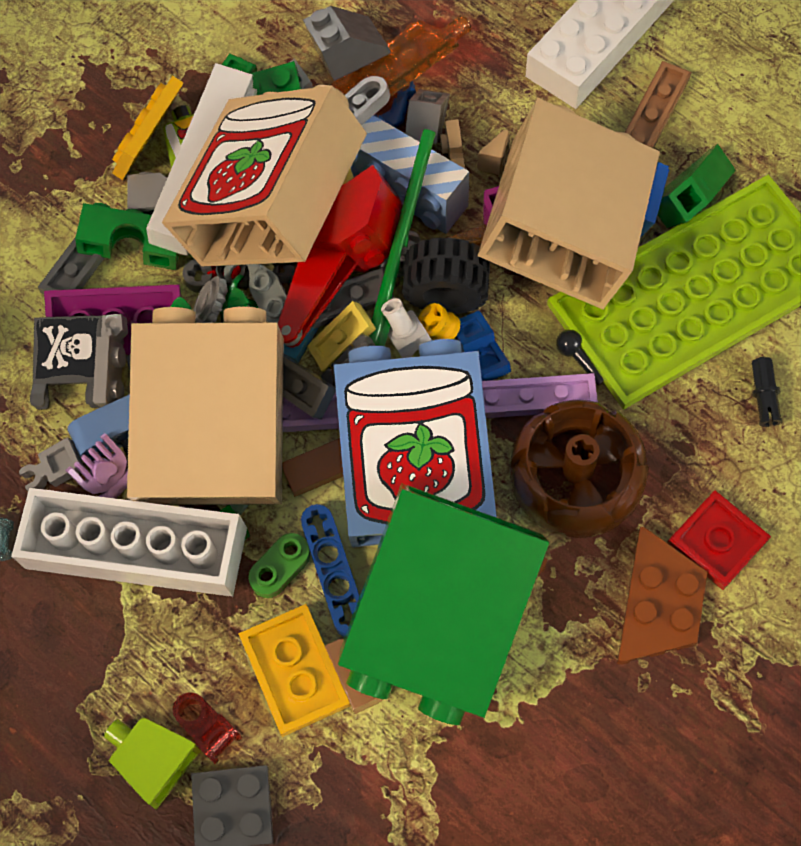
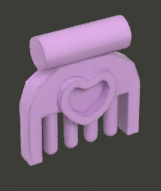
M104 433L100 438L114 453L111 454L100 441H97L95 445L108 459L102 458L93 448H90L88 452L95 460L91 461L86 455L81 456V459L90 468V473L80 462L74 463L77 470L86 478L85 481L72 467L69 466L65 471L84 490L92 494L101 493L99 497L116 499L127 488V460L120 448Z

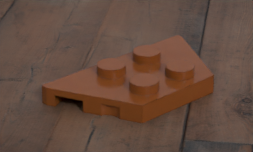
M640 527L638 531L617 664L621 665L627 664L631 660L665 654L666 651L673 649L681 650L692 647L698 641L707 571L645 527Z

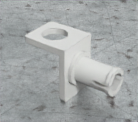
M393 298L383 304L381 311L390 324L388 336L402 358L412 357L414 352L419 350L421 344L432 341L412 310L406 312L400 299Z

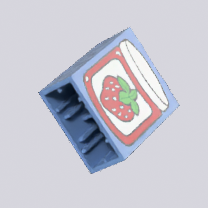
M438 339L421 344L419 346V357L391 359V350L388 347L364 346L349 351V363L334 364L348 536L352 548L379 545L401 483L497 517L479 351L462 352L460 341Z

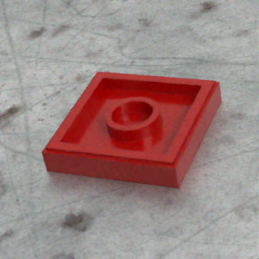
M714 490L672 535L667 543L707 571V577L724 590L769 541L771 536Z

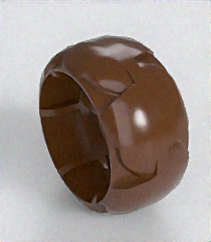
M567 400L555 403L547 407L543 413L532 417L521 429L515 440L510 463V479L514 495L523 511L542 528L550 532L564 533L570 538H587L604 534L618 527L629 515L631 516L642 498L649 471L644 443L631 422L618 411L613 410L609 412L599 403L590 400ZM579 433L580 435L572 437L567 443L565 455L552 444V438L556 436ZM620 458L619 471L620 475H622L620 484L616 491L608 494L603 502L602 497L590 480L594 475L596 465L610 463ZM537 468H562L564 477L574 484L569 505H567L568 500L562 498L559 502L543 490L537 478Z

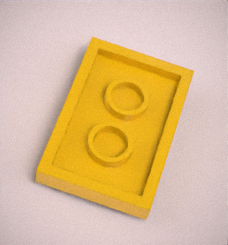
M172 76L167 85L160 82L151 96L150 102L146 108H143L134 122L130 133L128 132L120 143L112 159L117 163L112 174L121 180L125 178L170 109L183 85L182 81Z
M307 604L238 633L282 737L351 706Z

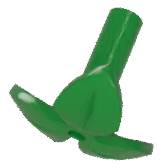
M241 274L237 275L227 287L226 301L220 312L222 323L224 320V310L227 308H259L255 301L248 299L245 293L237 288L240 281L245 277Z

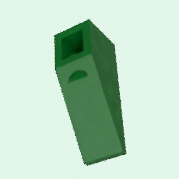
M719 144L714 145L664 188L658 216L666 228L684 224L691 220L712 201L736 171Z

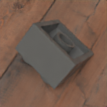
M329 6L325 9L317 10L311 16L303 19L313 45L334 81L391 53L388 45L369 16Z

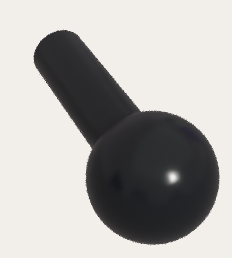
M564 330L556 339L558 351L564 356L573 357L587 374L594 373L595 383L598 386L601 385L604 379L582 349L581 335L575 330Z

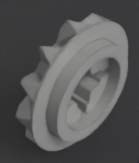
M215 276L211 281H207L201 289L194 306L196 323H213L217 321L218 314L222 311V306L226 301L225 296L228 292L225 279Z

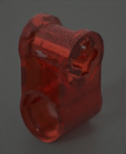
M193 692L183 693L174 702L172 710L176 721L191 736L192 741L214 765L219 761L218 756L234 741L239 742L243 738L199 694ZM190 704H199L201 706L199 717L193 721L184 720V709Z

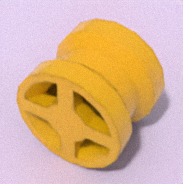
M438 303L426 306L418 317L432 340L454 339L460 330V319L457 315L447 312Z

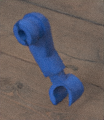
M403 76L396 82L395 87L398 94L397 98L393 100L391 109L378 117L395 128L403 124L409 105L407 100H410L416 93L413 80H411L409 88L406 91H402L405 85Z

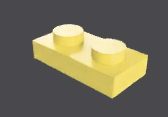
M352 301L307 347L321 371L324 372L328 367L333 368L331 364L348 346H354L352 342L360 334L369 336L376 328L362 305Z

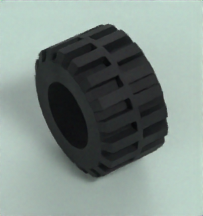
M431 238L430 240L419 241L418 244H413L406 251L403 297L411 305L422 310L432 303H438L447 312L454 314L477 310L478 307L483 306L486 300H488L490 261L478 257L480 246L469 243L466 240Z

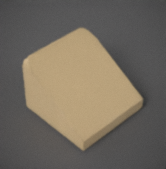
M503 130L479 151L477 163L479 171L500 175L503 172L509 151L510 133L508 130Z

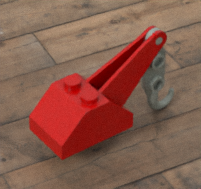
M371 165L341 186L306 261L298 262L288 294L273 271L262 264H246L250 277L249 289L257 306L267 312L266 321L268 323L278 324L284 338V345L289 348L297 347L302 343L313 324L353 271L366 272L371 268L379 266L384 259L389 257L403 203L374 165ZM237 265L225 266L224 278L226 283H231V274Z

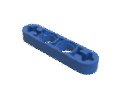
M311 505L302 513L301 525L335 629L339 635L345 638L348 625L340 624L345 621L341 605L348 603L353 616L360 596L332 513L323 505ZM319 515L321 520H325L322 522L326 537L320 539L316 527L309 525L313 523L312 517ZM325 546H332L337 549L339 554L335 561L324 563L318 558L319 551ZM340 578L346 580L350 586L346 594L335 596L330 593L329 585L333 580ZM334 605H340L336 609L333 607Z

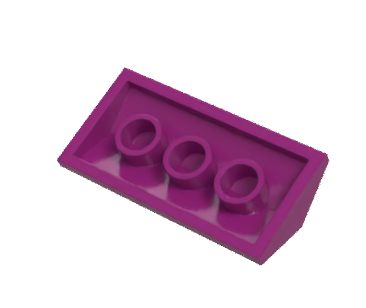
M180 284L49 290L44 291L46 317H73L122 314L127 318L128 334L123 338V348L126 355H131V323H152L153 310L171 307L177 297H182Z

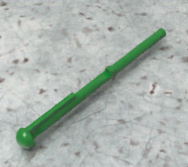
M423 129L371 320L376 330L369 336L373 339L376 346H385L390 329V324L382 313L381 308L385 302L392 298L400 267L402 248L408 247V235L436 135L434 131Z

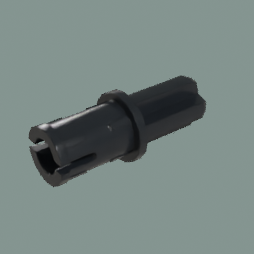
M769 357L756 358L751 363L755 385L752 396L757 398L759 425L769 427L768 413H771L772 424L777 426L782 424L783 420L778 400V394L781 393V389L776 386L773 361Z

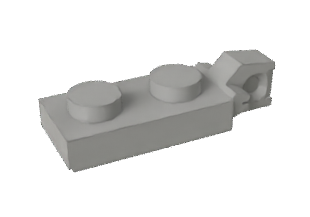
M122 314L102 315L101 337H96L93 402L99 407L124 397V385L121 381L122 367L126 363L123 338L128 334L127 318Z

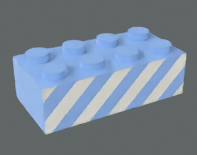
M373 115L362 125L367 135L351 166V171L355 177L371 165H374L403 203L420 142ZM431 150L414 215L420 218L427 227L433 230L438 229L447 234L468 207L469 171Z

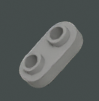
M371 76L360 81L345 96L348 99L350 111L362 126L387 104L391 94L386 81L382 77Z

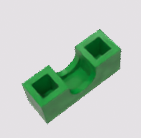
M83 203L75 237L77 253L91 256L98 254L103 258L110 259L112 249L119 240L133 238L143 245V265L176 270L179 253L149 244L146 228L152 215L144 214L137 209H114L104 203Z

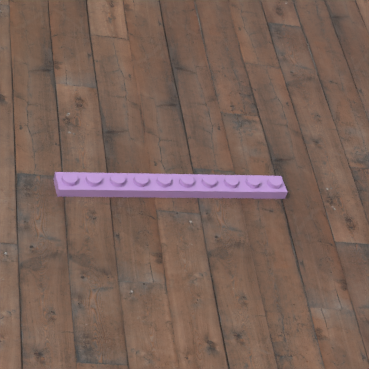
M594 373L482 381L486 418L538 415L543 413L547 407L567 400H590L598 403ZM336 392L322 419L311 417L283 397V432L339 429Z

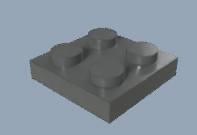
M267 765L191 773L195 846L274 845L269 768Z

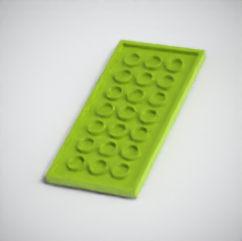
M768 174L695 215L687 223L677 225L638 247L632 273L604 309L561 291L548 298L547 306L565 330H575L581 335L582 349L604 379L603 383L624 410L801 306V213Z

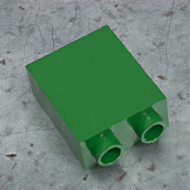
M401 483L340 649L338 665L350 669L346 684L356 691L379 699H389L393 686L422 695L418 710L435 720L451 725H460L465 711L485 718L550 542L541 533Z

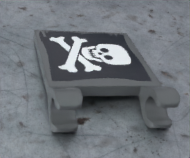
M102 316L34 318L33 384L30 393V403L36 409L45 410L49 408L48 385L87 384L85 391L86 404L91 408H101L93 402L96 337H101Z

